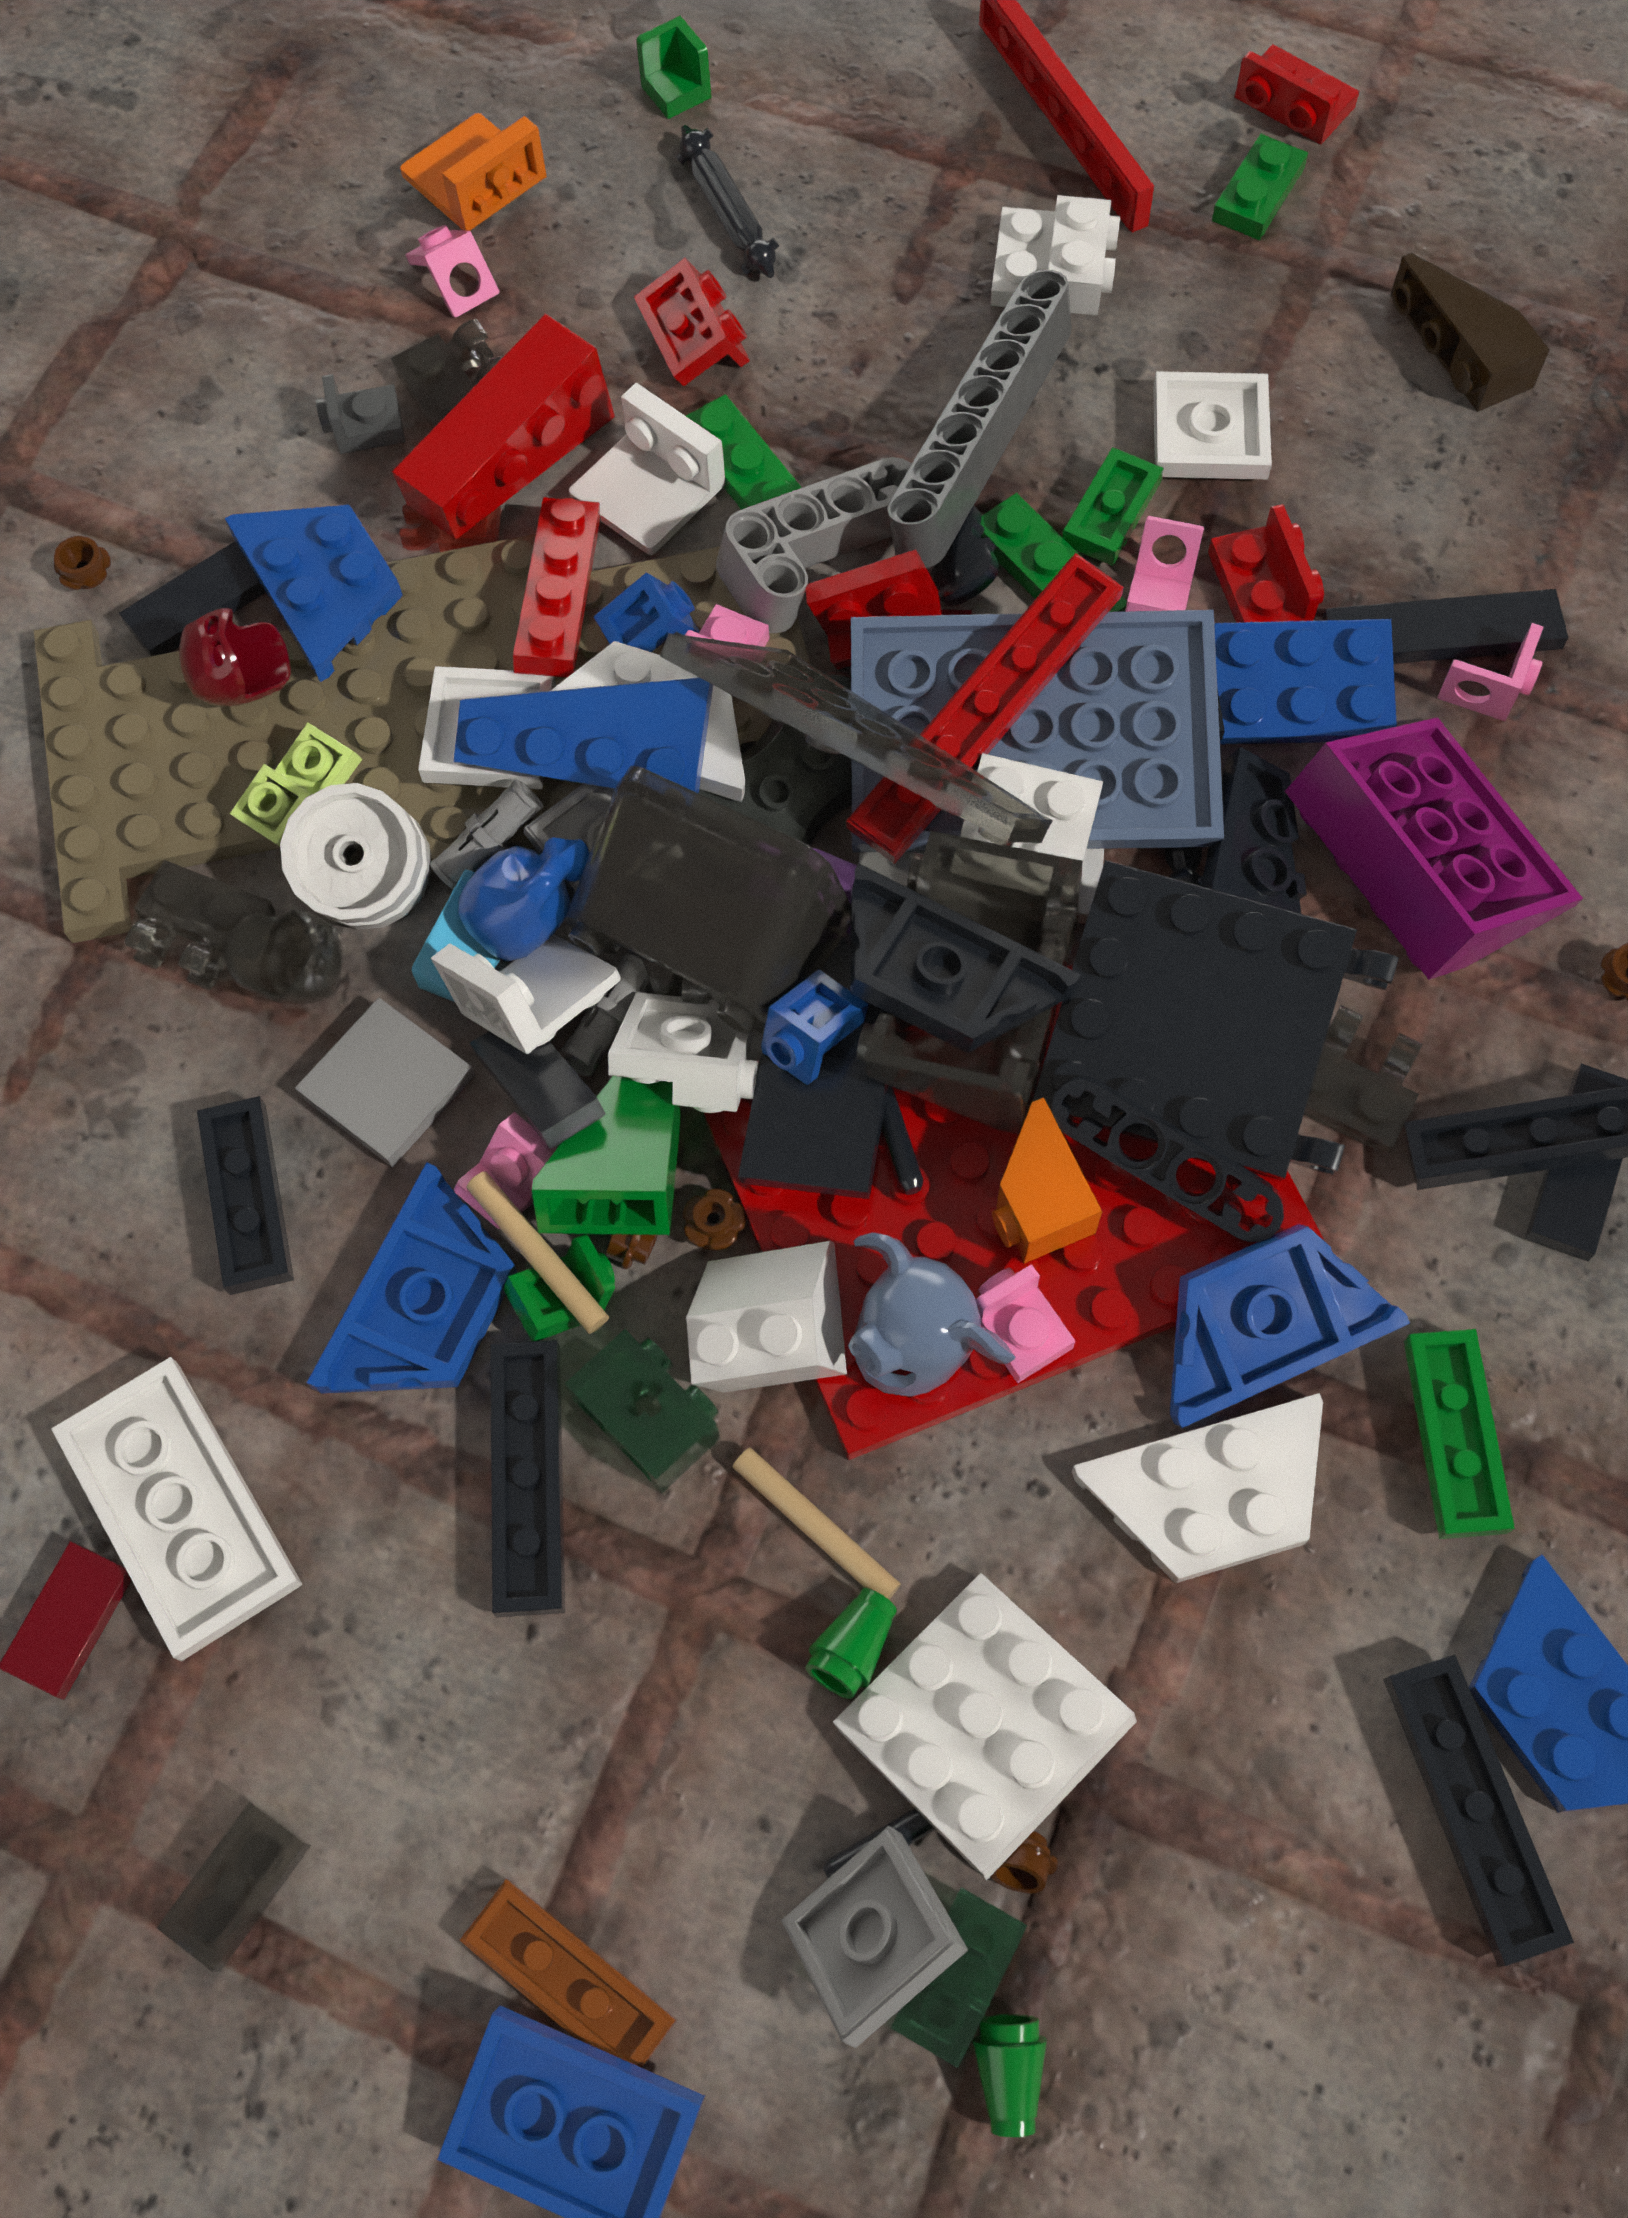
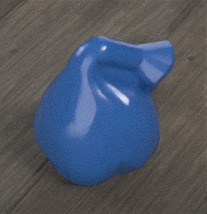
M552 837L545 842L541 854L521 846H513L495 853L476 870L459 895L458 915L465 929L496 958L508 962L527 957L554 935L567 918L570 897L564 880L576 882L585 877L591 870L587 845L582 839L569 840Z

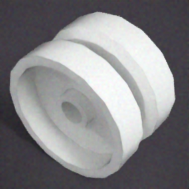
M359 783L330 785L306 797L288 818L280 842L282 871L294 894L320 915L333 922L355 929L382 928L407 916L423 898L432 873L430 845L419 823L383 791ZM356 850H359L364 856L361 862L354 865L350 862V858Z

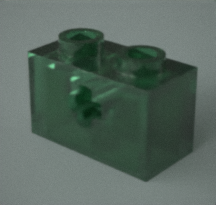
M624 1329L565 1382V1385L572 1400L654 1487L663 1494L720 1440L717 1423L713 1420L719 1414V1411L696 1385L691 1384L684 1390L668 1374V1371L674 1365L654 1341L646 1337L639 1344ZM644 1397H647L651 1403L657 1398L661 1411L655 1416L649 1417L644 1410L639 1416L636 1403Z
M962 1887L957 1891L947 1913L967 1946L968 1951L896 2013L890 2025L891 2029L957 2068L1028 1926Z

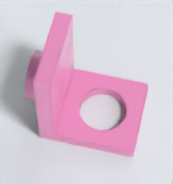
M447 225L437 227L418 238L421 246L405 254L410 265L428 267L453 317H458L499 294V289L471 231L449 230ZM459 263L470 264L478 275L476 290L466 297L456 294L450 285V273Z
M1147 516L1125 612L1186 610L1203 535V526ZM1173 535L1180 538L1186 546L1184 558L1175 564H1164L1158 561L1153 554L1152 546L1159 537Z
M1531 624L1516 654L1508 677L1459 660H1453L1438 694V699L1506 721L1519 693L1529 696L1537 680L1543 662L1533 659V655L1543 626ZM1462 681L1478 682L1487 687L1490 694L1486 696L1470 695L1464 692L1458 686V683Z

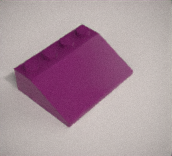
M1438 717L1326 742L1285 790L1286 794L1299 809L1303 821L1315 830L1334 855L1338 867L1350 876L1369 901L1374 914L1385 922L1406 950L1409 960L1424 973L1428 980L1466 968L1572 909L1583 900V897Z

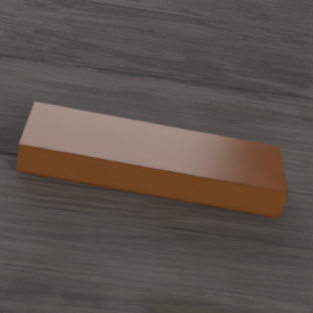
M506 1879L460 1939L465 1946L575 2039L641 2068L645 2066L677 2021L673 2015L511 1880Z

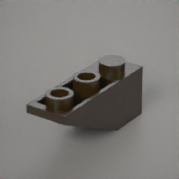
M1412 252L1402 256L1390 294L1394 306L1401 315L1406 316L1421 336L1426 350L1436 356L1451 376L1456 390L1466 396L1475 410L1479 412L1533 389L1550 350L1518 309Z

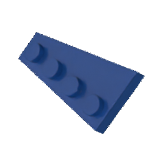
M715 676L462 699L459 706L454 762L694 802L698 800Z

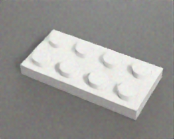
M169 1357L51 1428L173 1658L179 1661L185 1660L303 1585L181 1367L172 1357Z

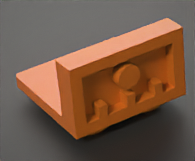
M476 113L400 166L402 177L457 226L466 231H471L547 177L539 128L525 116L501 131L481 113Z

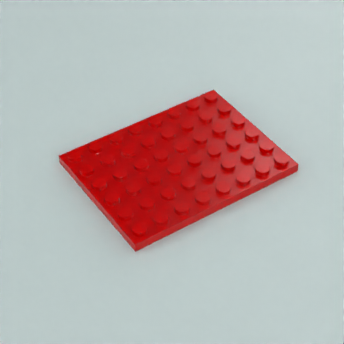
M1073 965L1067 966V968L1072 970ZM1062 1002L969 1053L915 1026L898 1032L890 1080L923 1177L922 1189L915 1194L906 1195L899 1189L881 1134L870 1199L742 1184L738 1174L753 1099L741 1098L737 1112L725 1110L717 1113L702 1112L739 1203L744 1208L747 1222L760 1252L831 1241L835 1244L847 1374L814 1380L848 1460L1175 1327L1180 1277L1257 1243L1247 1242L1233 1236L1062 1132L1102 1210L1096 1233L1027 1263L1023 1262L1016 1245L1009 1248L1004 1245L994 1225L992 1211L997 1209L1000 1183L1031 1106ZM1071 1119L1073 1122L1080 1123V1121ZM1102 1128L1095 1136L1104 1142H1108L1111 1130ZM1122 1133L1119 1137L1122 1150L1128 1156L1135 1159H1144L1151 1156L1158 1146L1156 1143ZM1189 1158L1183 1161L1176 1172L1179 1185L1191 1193H1201L1208 1190L1216 1178L1213 1166L1207 1160L1201 1158ZM1288 1170L1283 1181L1253 1172L1272 1184L1282 1198L1284 1219L1280 1229L1275 1234L1301 1224L1308 1226L1324 1240ZM1230 1174L1227 1175L1222 1194L1210 1206L1217 1210H1222L1223 1201L1226 1198L1241 1208V1223L1249 1226L1255 1218L1266 1222L1271 1216L1265 1211L1266 1197L1257 1194L1251 1202L1242 1199L1232 1193V1186L1239 1179ZM869 1233H878L896 1238L908 1249L912 1257H926L946 1264L964 1280L976 1299L981 1296L978 1291L980 1286L998 1272L1012 1268L1016 1274L1029 1265H1033L1040 1275L1038 1288L1076 1341L1074 1348L1019 1383L1016 1382L1005 1364L990 1360L973 1349L966 1362L951 1378L930 1392L910 1397L883 1393L865 1381L848 1345L855 1334L867 1293L889 1266L881 1253L863 1246H855L854 1240L858 1236ZM902 1369L893 1371L895 1374L904 1376L912 1373Z

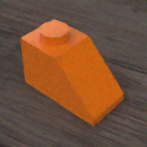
M1044 1097L1031 1103L1000 1183L997 1209L992 1211L993 1222L1002 1242L1007 1248L1016 1245L1024 1263L1095 1234L1102 1214V1210Z

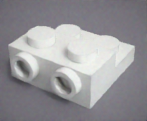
M1057 195L1056 211L1002 207L990 306L1006 307L1017 286L1025 276L1040 270H1054L1061 272L1068 280L1070 312L1098 315L1101 292L1112 293L1116 258H1105L1106 250L1116 251L1120 216H1109L1111 200Z
M636 992L608 1052L609 1075L629 1077L635 1082L645 1084L659 1081L673 1082L672 1105L690 1106L705 1113H717L723 1110L737 1112L741 1098L753 1099L762 1053L761 1043L764 1030L759 1029L760 1005Z

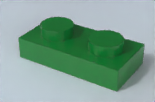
M1260 133L1216 202L1212 221L1260 241L1304 171L1309 152Z
M1112 447L1064 528L1062 538L1076 551L1113 566L1159 487L1164 468Z

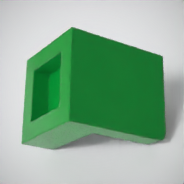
M681 15L637 37L636 44L641 87L667 119L712 98L708 49Z

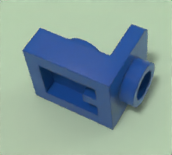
M647 572L593 616L610 644L616 641L649 652L654 651L675 632L685 635L688 630L696 633L700 632L690 616V613L695 609L694 605L684 590L674 581L667 585Z
M818 969L769 1007L761 1050L776 1066L788 1071L808 1085L818 1077L823 1055L864 1023L869 1004L851 994L847 988Z

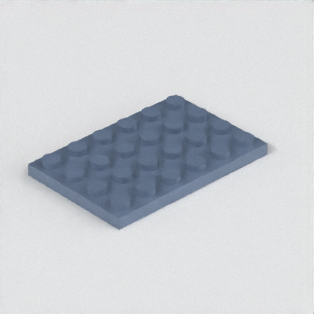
M1214 610L1108 612L989 752L988 755L1103 781L1087 849L1210 847L1218 841L1224 840ZM1022 614L851 617L852 813ZM979 765L906 852L956 851ZM852 833L853 853L877 852Z

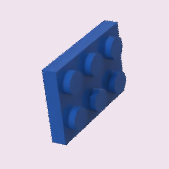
M1391 619L1214 623L1217 689L1225 728L1220 745L1321 743L1397 727Z
M500 2005L491 2015L437 2160L564 2218H661L705 2095Z

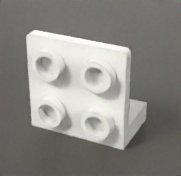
M635 383L621 396L626 435L569 488L570 498L578 501L600 502V521L646 554L653 555L726 485L723 449L720 439L638 383Z
M555 934L527 957L514 960L500 972L495 970L491 963L481 954L471 956L452 944H448L431 957L433 964L462 1015L525 1054H529L536 1047L550 1041L561 1027L584 1009L598 1003L604 996V993L621 980L616 967Z

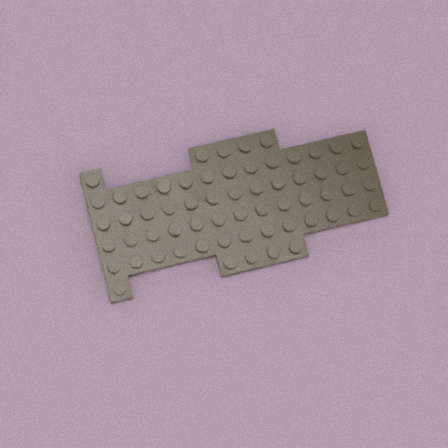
M536 534L387 562L398 580L403 596L387 614L378 617L374 621L372 630L358 646L348 642L331 661L335 671L329 678L320 682L290 631H280L279 633L284 640L290 660L291 674L289 680L281 690L260 700L239 706H216L194 697L181 671L179 651L102 666L99 634L92 620L34 630L64 933L71 943L132 932L126 879L279 849L278 845L233 817L230 812L263 764L273 770L276 769L307 722L353 750L362 758V761L345 784L359 783L381 790L419 823L430 845L431 861L437 858L467 828L465 822L474 813L480 815L485 809L489 808L508 787L422 782L418 769L435 666L513 670V651ZM720 546L591 571L575 671L610 645L593 616L646 572L667 585L674 581L684 590L694 605L695 609L690 613V616L699 631L716 604L745 615L717 572L716 560ZM798 616L793 626L785 632L769 633V640L739 692L730 690L741 754L751 748L766 732L787 691L801 679L812 675ZM675 632L652 653L684 662L681 642L684 635ZM555 677L556 686L566 678ZM544 777L542 789H531L544 807L521 826L506 842L508 848L521 846L537 850L523 833L524 828L583 783Z

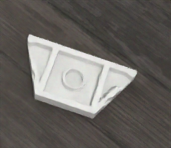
M614 641L551 690L558 691L715 676L699 789L742 802L745 795V776L727 675Z
M1320 1393L1083 1462L1074 1465L1071 1472L1074 1481L1083 1490L1087 1488L1115 1516L1113 1521L1132 1540L1139 1541L1151 1553L1152 1560L1174 1583H1179L1302 1546L1309 1540L1323 1401Z

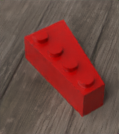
M545 313L392 471L406 504L457 540L611 421L615 414L596 347Z

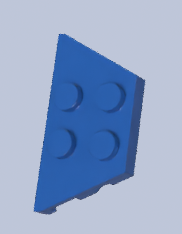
M350 505L232 514L225 518L232 536L320 682L329 678L335 671L331 661L347 643L351 642L358 646L372 630L374 621L378 617L387 614L403 596L397 578Z
M426 1162L307 1381L312 1390L324 1394L452 1388L459 1386L506 1295L503 1288L508 1276L516 1274L518 1271L499 1244L486 1232L470 1208L461 1201L445 1181L436 1166Z
M1301 1224L1292 1226L1266 1240L1254 1243L1180 1277L1170 1403L1171 1419L1180 1428L1186 1427L1410 1324L1408 1316L1398 1306L1391 1305L1367 1283L1369 1280L1351 1264L1343 1262L1332 1252L1331 1246L1312 1229Z
M1542 1554L1526 1565L1521 1575L1524 1578L1509 1610L1503 1613L1493 1634V1644L1486 1658L1481 1660L1469 1685V1689L1474 1700L1558 1813L1613 1805H1628V1665Z

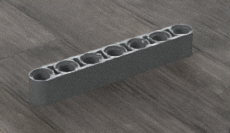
M1040 270L1025 276L1021 280L891 498L887 510L895 556L916 549L925 567L929 568L939 563L949 550L1071 334L1069 285L1066 276L1061 272Z

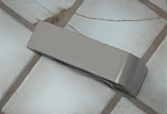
M884 458L744 508L730 515L721 540L716 560V569L747 617L769 625V633L785 632L791 628L796 621L807 587L808 575L805 568L892 536L887 508L912 463L902 458Z

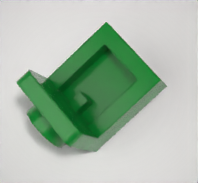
M584 1234L573 1238L566 1256L560 1259L605 1311L615 1290L614 1271L608 1258L601 1252L597 1253L588 1235ZM534 1268L508 1276L503 1290L532 1342L546 1339L581 1325Z

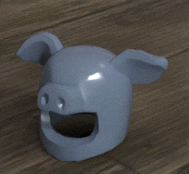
M869 1233L858 1236L854 1240L855 1246H863L881 1253L889 1266L867 1293L855 1334L848 1345L866 1382L883 1393L910 1397L930 1392L946 1383L966 1362L973 1349L1000 1364H1008L1016 1358L1007 1344L996 1333L980 1326L981 1317L976 1298L964 1280L946 1264L926 1257H912L900 1240L887 1235ZM902 1369L912 1373L904 1376L895 1374L893 1371Z

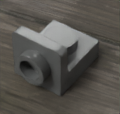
M333 374L322 376L325 398L316 399L318 417L323 433H334L340 454L406 442L394 384L339 394Z

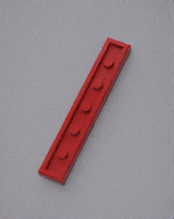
M980 0L979 26L1106 200H1111V207L1120 216L1127 229L1133 233L1147 227L1154 184L1018 1Z
M1075 553L846 820L847 829L895 865L980 764L982 753L989 754L1122 597L1124 587Z

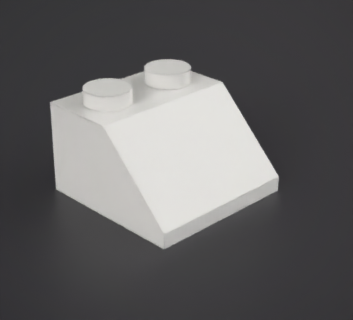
M826 1241L708 1261L686 1317L692 1385L724 1393L847 1374L835 1244L833 1242Z

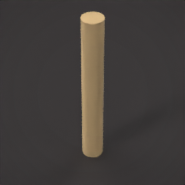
M486 1171L473 1177L466 1188L588 1334L600 1329L608 1321V1314Z
M751 1447L747 1448L737 1458L732 1468L864 1588L875 1590L888 1599L894 1595L901 1583Z

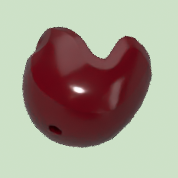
M229 608L209 612L186 625L183 629L179 645V659L183 677L194 697L212 705L229 707L251 703L281 690L290 678L291 668L286 645L275 626L268 622L237 626L232 621L233 610Z

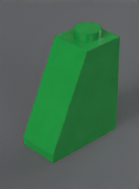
M611 1077L597 1096L606 1115L563 1141L533 1179L532 1195L538 1233L670 1235L681 1122L680 1105H672L673 1082L659 1081L645 1084L635 1082L629 1077Z

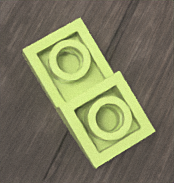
M307 722L275 770L263 764L230 814L280 847L288 818L303 800L330 785L345 784L362 761V758L353 750Z

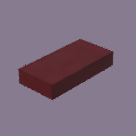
M70 1541L0 1662V1670L56 1698L65 1700L132 1581L126 1568Z

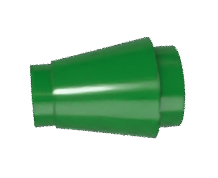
M863 1588L857 1598L853 1599L809 1647L812 1657L805 1667L809 1675L829 1691L844 1698H853L859 1687L867 1688L892 1625V1619L897 1613L896 1606L879 1592Z
M998 2014L982 2017L979 2019L980 2035L974 2037L972 2041L987 2113L990 2118V2131L993 2135L1001 2137L1033 2135L1036 2133L1035 2118L1038 2112L1047 2038L1039 2035V2019L1034 2016L1021 2014Z

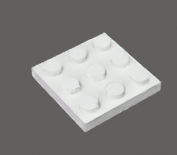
M982 1573L833 1721L838 1731L986 1881L1137 1722L1135 1714Z

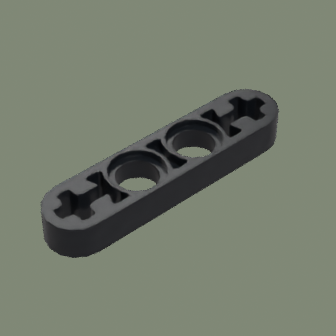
M1075 1076L1066 1080L1057 1089L1051 1103V1112L1060 1130L1067 1136L1239 1239L1247 1242H1261L1272 1237L1280 1229L1284 1219L1283 1201L1278 1190L1268 1181L1095 1078ZM1084 1090L1091 1092L1095 1095L1092 1107L1108 1118L1113 1105L1125 1111L1113 1124L1108 1142H1104L1095 1136L1103 1128V1124L1088 1116L1082 1118L1080 1123L1073 1122L1068 1118L1071 1106L1064 1101L1068 1094L1078 1098ZM1133 1123H1143L1150 1126L1158 1137L1157 1149L1151 1156L1144 1159H1135L1128 1156L1120 1146L1119 1137L1121 1132ZM1189 1158L1207 1160L1213 1166L1216 1175L1213 1185L1201 1193H1191L1183 1189L1176 1178L1177 1169L1183 1161ZM1230 1174L1239 1179L1232 1186V1193L1242 1199L1251 1202L1257 1194L1266 1197L1265 1211L1271 1215L1266 1222L1255 1218L1249 1226L1241 1223V1208L1226 1198L1223 1201L1222 1210H1217L1210 1206L1222 1194L1227 1175Z

